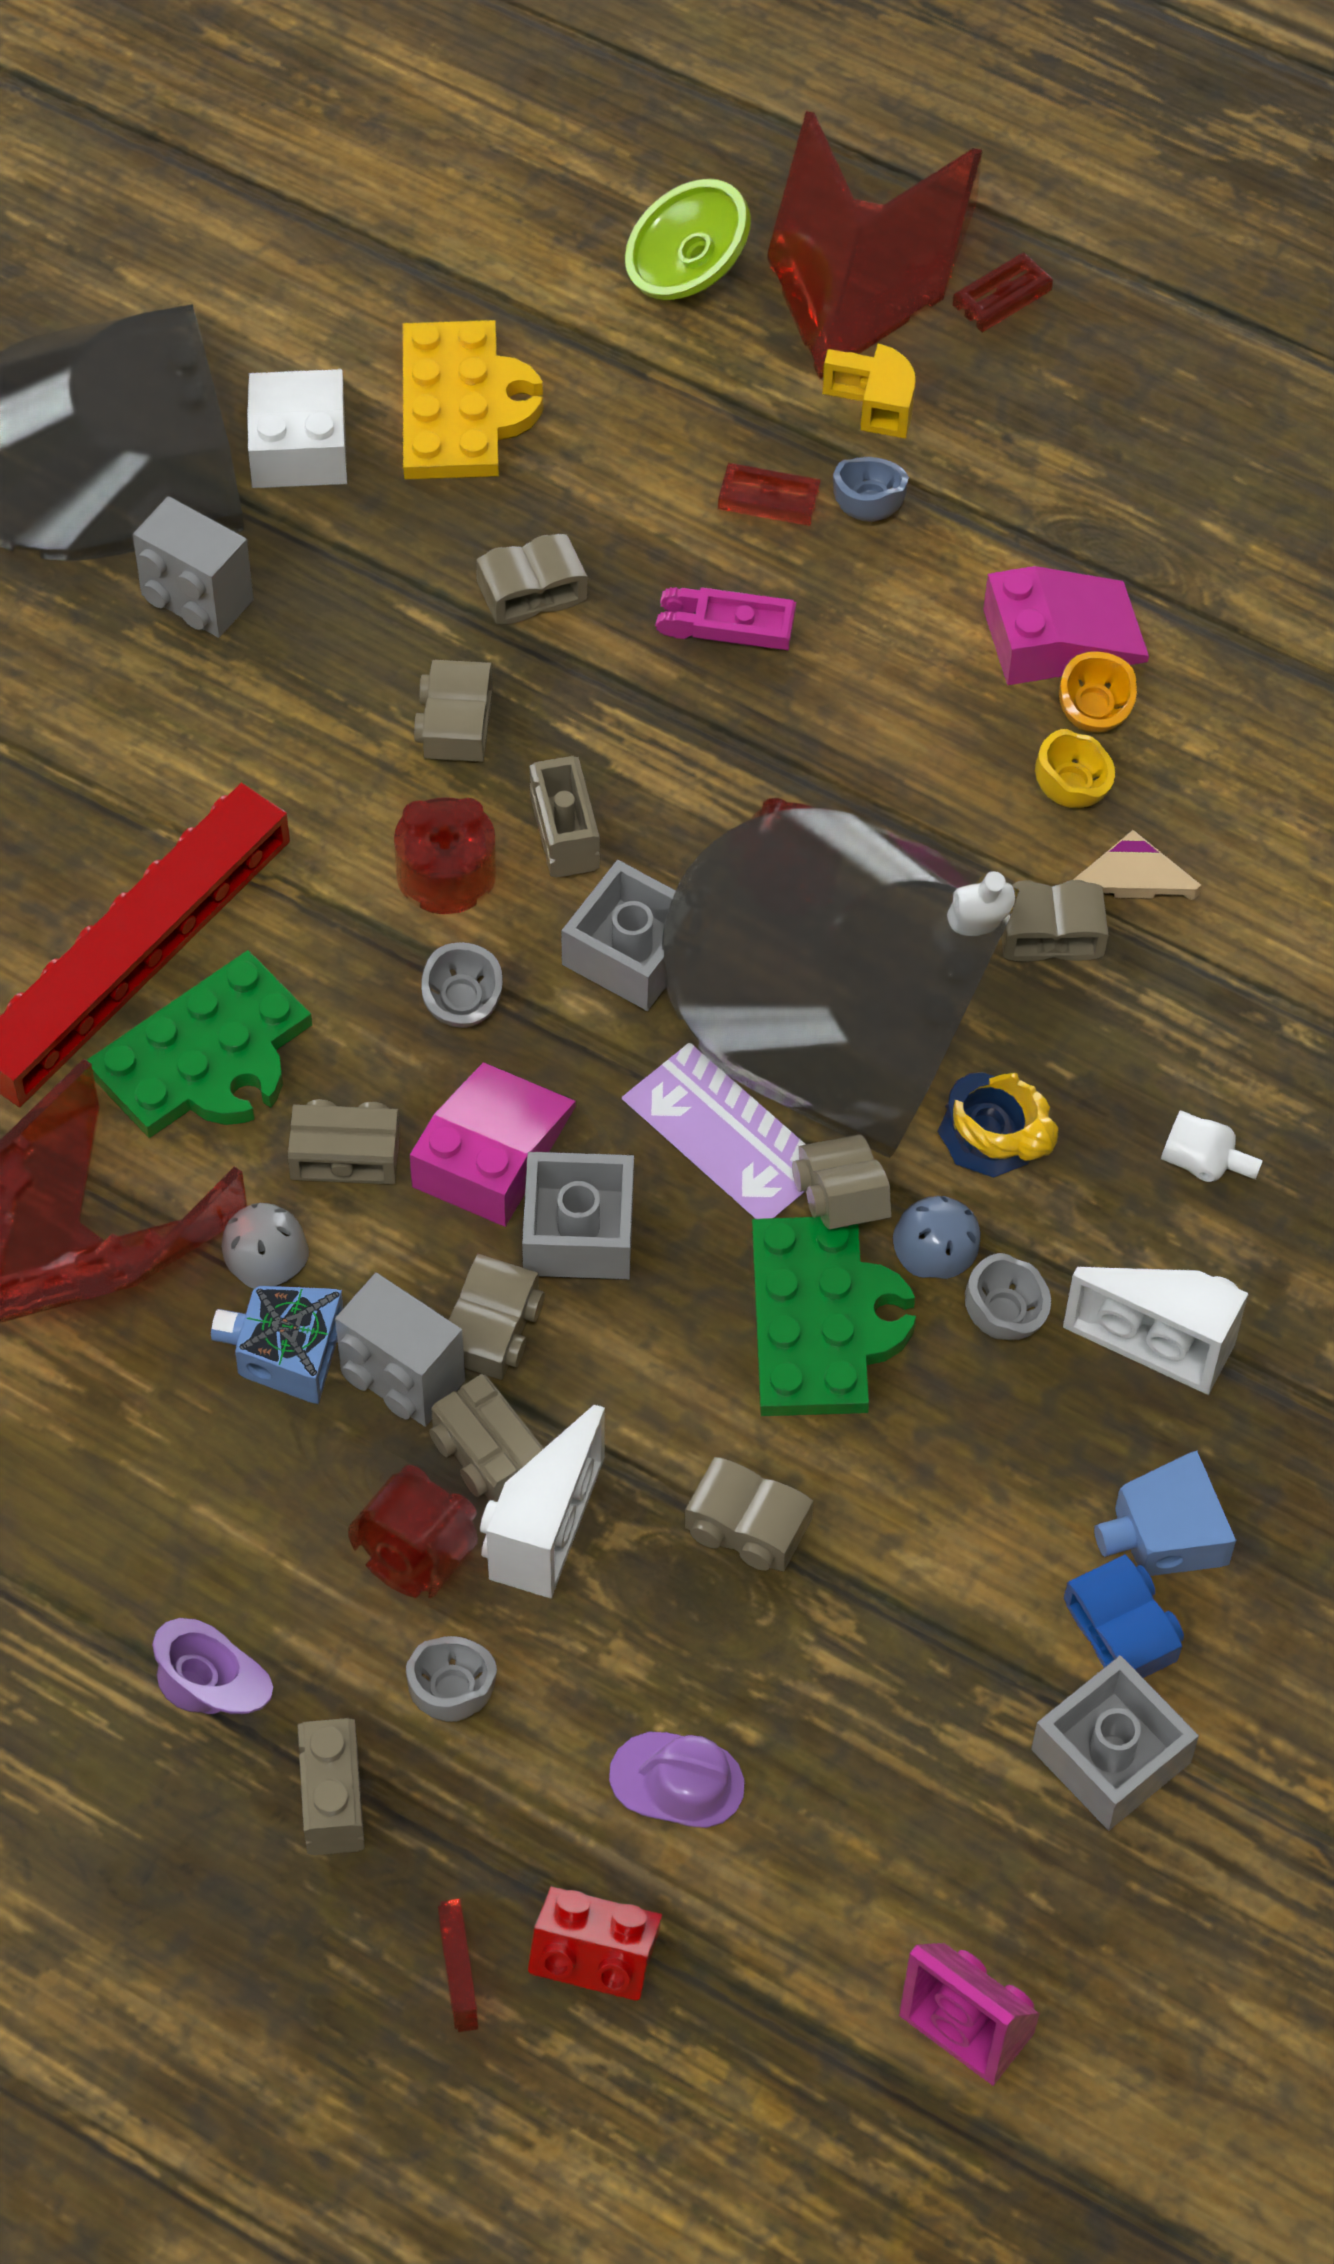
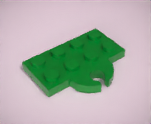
M247 950L84 1061L86 1072L148 1138H151L190 1110L210 1122L223 1125L246 1123L255 1119L253 1107L248 1100L239 1099L233 1094L241 1087L254 1086L261 1091L263 1103L271 1108L277 1101L283 1086L280 1056L276 1050L313 1025L312 1016L277 978Z
M820 1217L752 1219L760 1416L868 1413L867 1365L887 1361L901 1352L913 1336L916 1326L915 1315L905 1314L898 1320L885 1321L880 1319L875 1311L887 1304L896 1305L903 1310L914 1308L915 1296L912 1289L898 1273L881 1264L860 1262L858 1224L828 1229Z

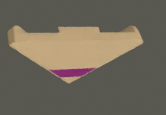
M1134 830L1073 879L1101 885L1103 893H1115L1114 898H1154L1155 894L1184 895L1188 899L1193 900L1199 896L1201 889L1200 883Z

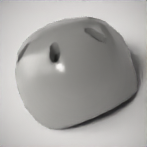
M450 943L435 950L428 959L422 976V995L428 1011L438 1021L460 1028L475 1026L492 1014L500 1000L502 970L498 960L488 950L470 943ZM454 969L456 975L451 976L450 970ZM479 976H484V978L481 980V982L478 983V982H477L478 977H479ZM430 988L434 989V990L437 991L439 994H437V993L431 991Z
M255 1203L239 1210L227 1222L222 1237V1253L228 1269L245 1285L253 1289L258 1286H277L286 1282L304 1267L309 1257V1248L302 1226L292 1213L275 1204Z
M997 1253L983 1259L973 1269L965 1290V1306L970 1318L982 1332L995 1339L1020 1340L1031 1336L1043 1325L1050 1312L1051 1295L1044 1279L1033 1265L1015 1259L1008 1254ZM1014 1284L1016 1288L1012 1290L1009 1289V1286ZM982 1287H984L987 1296L984 1294ZM1031 1307H1036L1035 1309L1026 1311L1027 1309H1029V1308H1031Z
M455 1636L424 1641L417 1646L406 1665L408 1689L414 1704L430 1717L446 1722L460 1721L479 1712L491 1697L497 1673L495 1660L487 1649L474 1641ZM454 1659L456 1664L449 1665V1661ZM480 1672H483L481 1676L475 1679ZM422 1674L427 1675L430 1681L425 1679Z

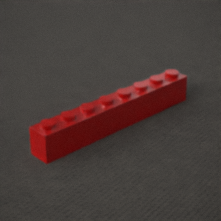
M241 782L229 795H223L218 798L213 804L210 813L196 827H190L185 830L176 846L162 860L157 859L152 862L146 869L143 878L130 891L119 894L112 902L109 911L98 922L85 927L78 935L75 944L60 958L51 960L34 984L25 992L16 994L8 1003L5 1012L0 1016V1094L19 1108L32 1097L290 842L287 813Z

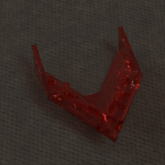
M805 112L769 245L767 260L772 272L776 271L782 285V295L804 345L810 349L814 359V368L819 379L823 378L824 362L828 349L860 354L908 323L910 315L926 304L932 307L944 299L977 203L982 159L981 149L973 148L891 201L880 205L853 198L815 113Z
M83 1059L0 1140V1323L139 1285L224 1231L229 1219L239 1210L247 1207L243 1172L234 1166L181 1220L118 1237L112 1233L106 1240H103L80 1223L100 1110L92 1064Z

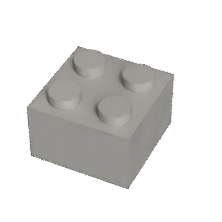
M169 496L133 533L141 595L157 608L164 607L182 617L191 627L198 630L204 629L220 638L254 600L247 539Z
M617 860L561 930L562 965L648 1011L702 941L703 905Z
M528 1152L522 1241L523 1268L537 1272L539 1276L630 1279L634 1155Z
M375 1273L335 1318L340 1368L345 1379L360 1390L364 1391L368 1388L382 1397L387 1407L403 1419L411 1417L426 1427L432 1420L431 1408L434 1403L453 1391H457L465 1382L462 1329L378 1273Z
M1120 1655L1037 1722L1031 1750L1109 1831L1191 1763L1199 1735Z

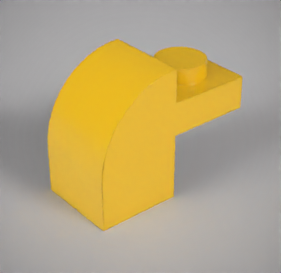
M882 344L877 345L874 357L828 349L824 362L822 394L863 401L861 431L906 439L912 419L915 392V373L906 357L897 350Z

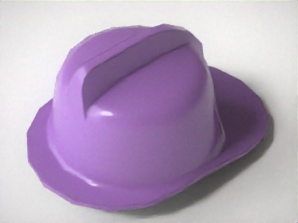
M178 1618L165 1622L156 1631L152 1646L155 1659L159 1664L157 1670L159 1689L165 1698L176 1707L188 1712H203L206 1714L218 1713L220 1711L230 1714H248L262 1709L271 1700L273 1684L269 1674L257 1662L234 1646L213 1626L196 1619Z
M647 1732L632 1737L617 1750L610 1763L609 1781L615 1797L627 1809L647 1817L690 1827L708 1828L722 1824L736 1813L744 1796V1778L739 1764L726 1750L718 1747L716 1743L703 1736H681L667 1732Z

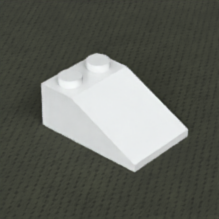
M343 369L249 373L248 452L252 488L347 484Z
M1077 1267L1072 1276L1063 1328L1209 1395L1235 1346L1248 1293L1238 1289L1233 1282L1226 1278L1212 1277L1195 1270Z
M593 1405L505 1482L498 1502L492 1500L488 1502L482 1517L480 1532L486 1534L481 1555L488 1558L489 1580L552 1598L605 1458L604 1407Z

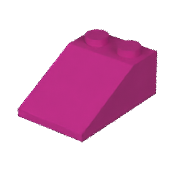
M1038 566L988 574L983 610L1007 685L1061 677L1070 660L1086 652L1110 653L1122 658L1129 665L1148 662L1149 654L1124 581Z
M483 1062L433 1115L410 1153L412 1187L506 1227L526 1191L528 1152H550L575 1109L576 1101Z
M945 1943L916 1945L909 1954L899 2016L994 2086L1035 2033L1039 2012L1034 2009L1032 2000L1023 1991L1012 1985L1003 1987L987 1975V1970L983 1963L971 1953L965 1950H959L957 1953Z

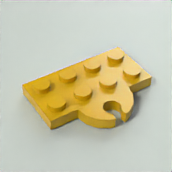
M495 320L403 323L404 479L499 476L498 440L520 435L532 428L541 417L544 409L543 397H541L543 395L542 380L530 365L513 357L497 356ZM517 393H526L532 396L525 401L510 399L511 396Z

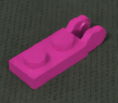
M670 587V589L666 588L661 595V607H664V610H668V612L665 611L658 614L655 627L664 636L685 639L693 635L694 638L789 650L796 613V602L794 600L709 588L694 590Z

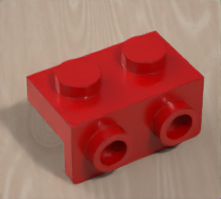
M551 1886L534 1928L528 1972L543 1978L637 2001L643 1992L646 1970L659 1935L662 1914L647 1911L635 1905L620 1904L588 1896L579 1891L564 1890Z

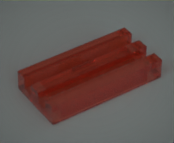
M1022 252L953 295V306L957 310L964 308V316L969 321L976 319V327L981 332H984L1050 292L1053 286V278ZM1025 270L1028 271L1027 273L1023 274L1022 276L1018 277L1012 282L1010 281L1011 278L1015 277ZM996 288V291L994 293L990 294L989 296L985 297L977 303L975 302V300Z
M728 463L718 497V509L811 526L813 512L815 511L817 497L820 492L821 479ZM733 482L743 483V484H748V485H754V486H759L760 488L752 487V486H746V485H741V484H735V483H733ZM779 490H781V491H786V492L797 493V494H803V495H806V496H801V495H795V494H790V493L779 492Z
M461 1899L440 1902L441 1906H438L439 1925L454 2028L458 2029V2033L478 2030L477 2007Z

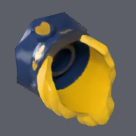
M983 1072L969 1073L958 1079L950 1091L949 1102L945 1105L947 1111L937 1131L956 1165L993 1178L1027 1165L1030 1160L1048 1156L1053 1151L1058 1139V1126L1048 1116L1050 1106L1047 1100L1036 1091L1035 1086L1019 1080L1017 1073L998 1076Z

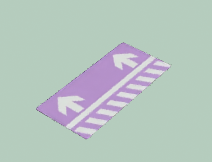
M691 1043L685 1045L622 1096L623 1101L755 1219L774 1218L805 1192H799L795 1186L792 1162L799 1160L798 1146L806 1144Z

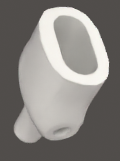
M993 871L986 875L982 883L957 888L954 891L953 903L947 913L951 928L955 932L966 936H979L994 931L1001 921L1007 917L1015 903L1013 886L1005 883V878L1001 873Z
M1181 1110L1175 1120L1161 1156L1162 1160L1179 1166L1206 1182L1218 1180L1226 1169L1256 1180L1263 1162L1261 1159L1235 1150L1236 1135L1230 1127L1193 1116Z

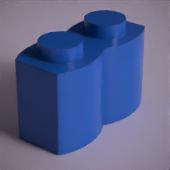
M1122 1555L1067 1583L1064 1594L1066 1605L1082 1633L1092 1643L1095 1653L1104 1668L1121 1655L1144 1678L1178 1661L1182 1649L1181 1642L1184 1640L1183 1630L1175 1615L1171 1611L1164 1612L1153 1600L1152 1596L1155 1595V1587L1149 1573L1143 1566H1135L1127 1555Z

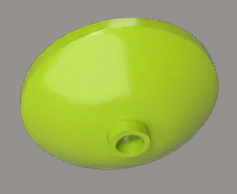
M715 179L688 182L664 194L645 211L629 237L625 252V265L631 281L645 295L661 300L688 297L712 286L732 268L745 246L751 223L747 202L731 184Z

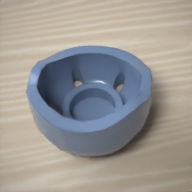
M860 457L839 462L833 473L834 496L840 508L847 515L855 519L868 522L883 520L901 507L907 492L909 477L903 468L885 459Z
M930 1196L913 1203L905 1210L894 1229L893 1244L900 1262L911 1274L923 1278L937 1277L947 1279L959 1275L974 1263L980 1247L981 1232L976 1216L965 1204L945 1196ZM924 1233L925 1238L919 1239V1236ZM950 1248V1255H947L946 1249Z

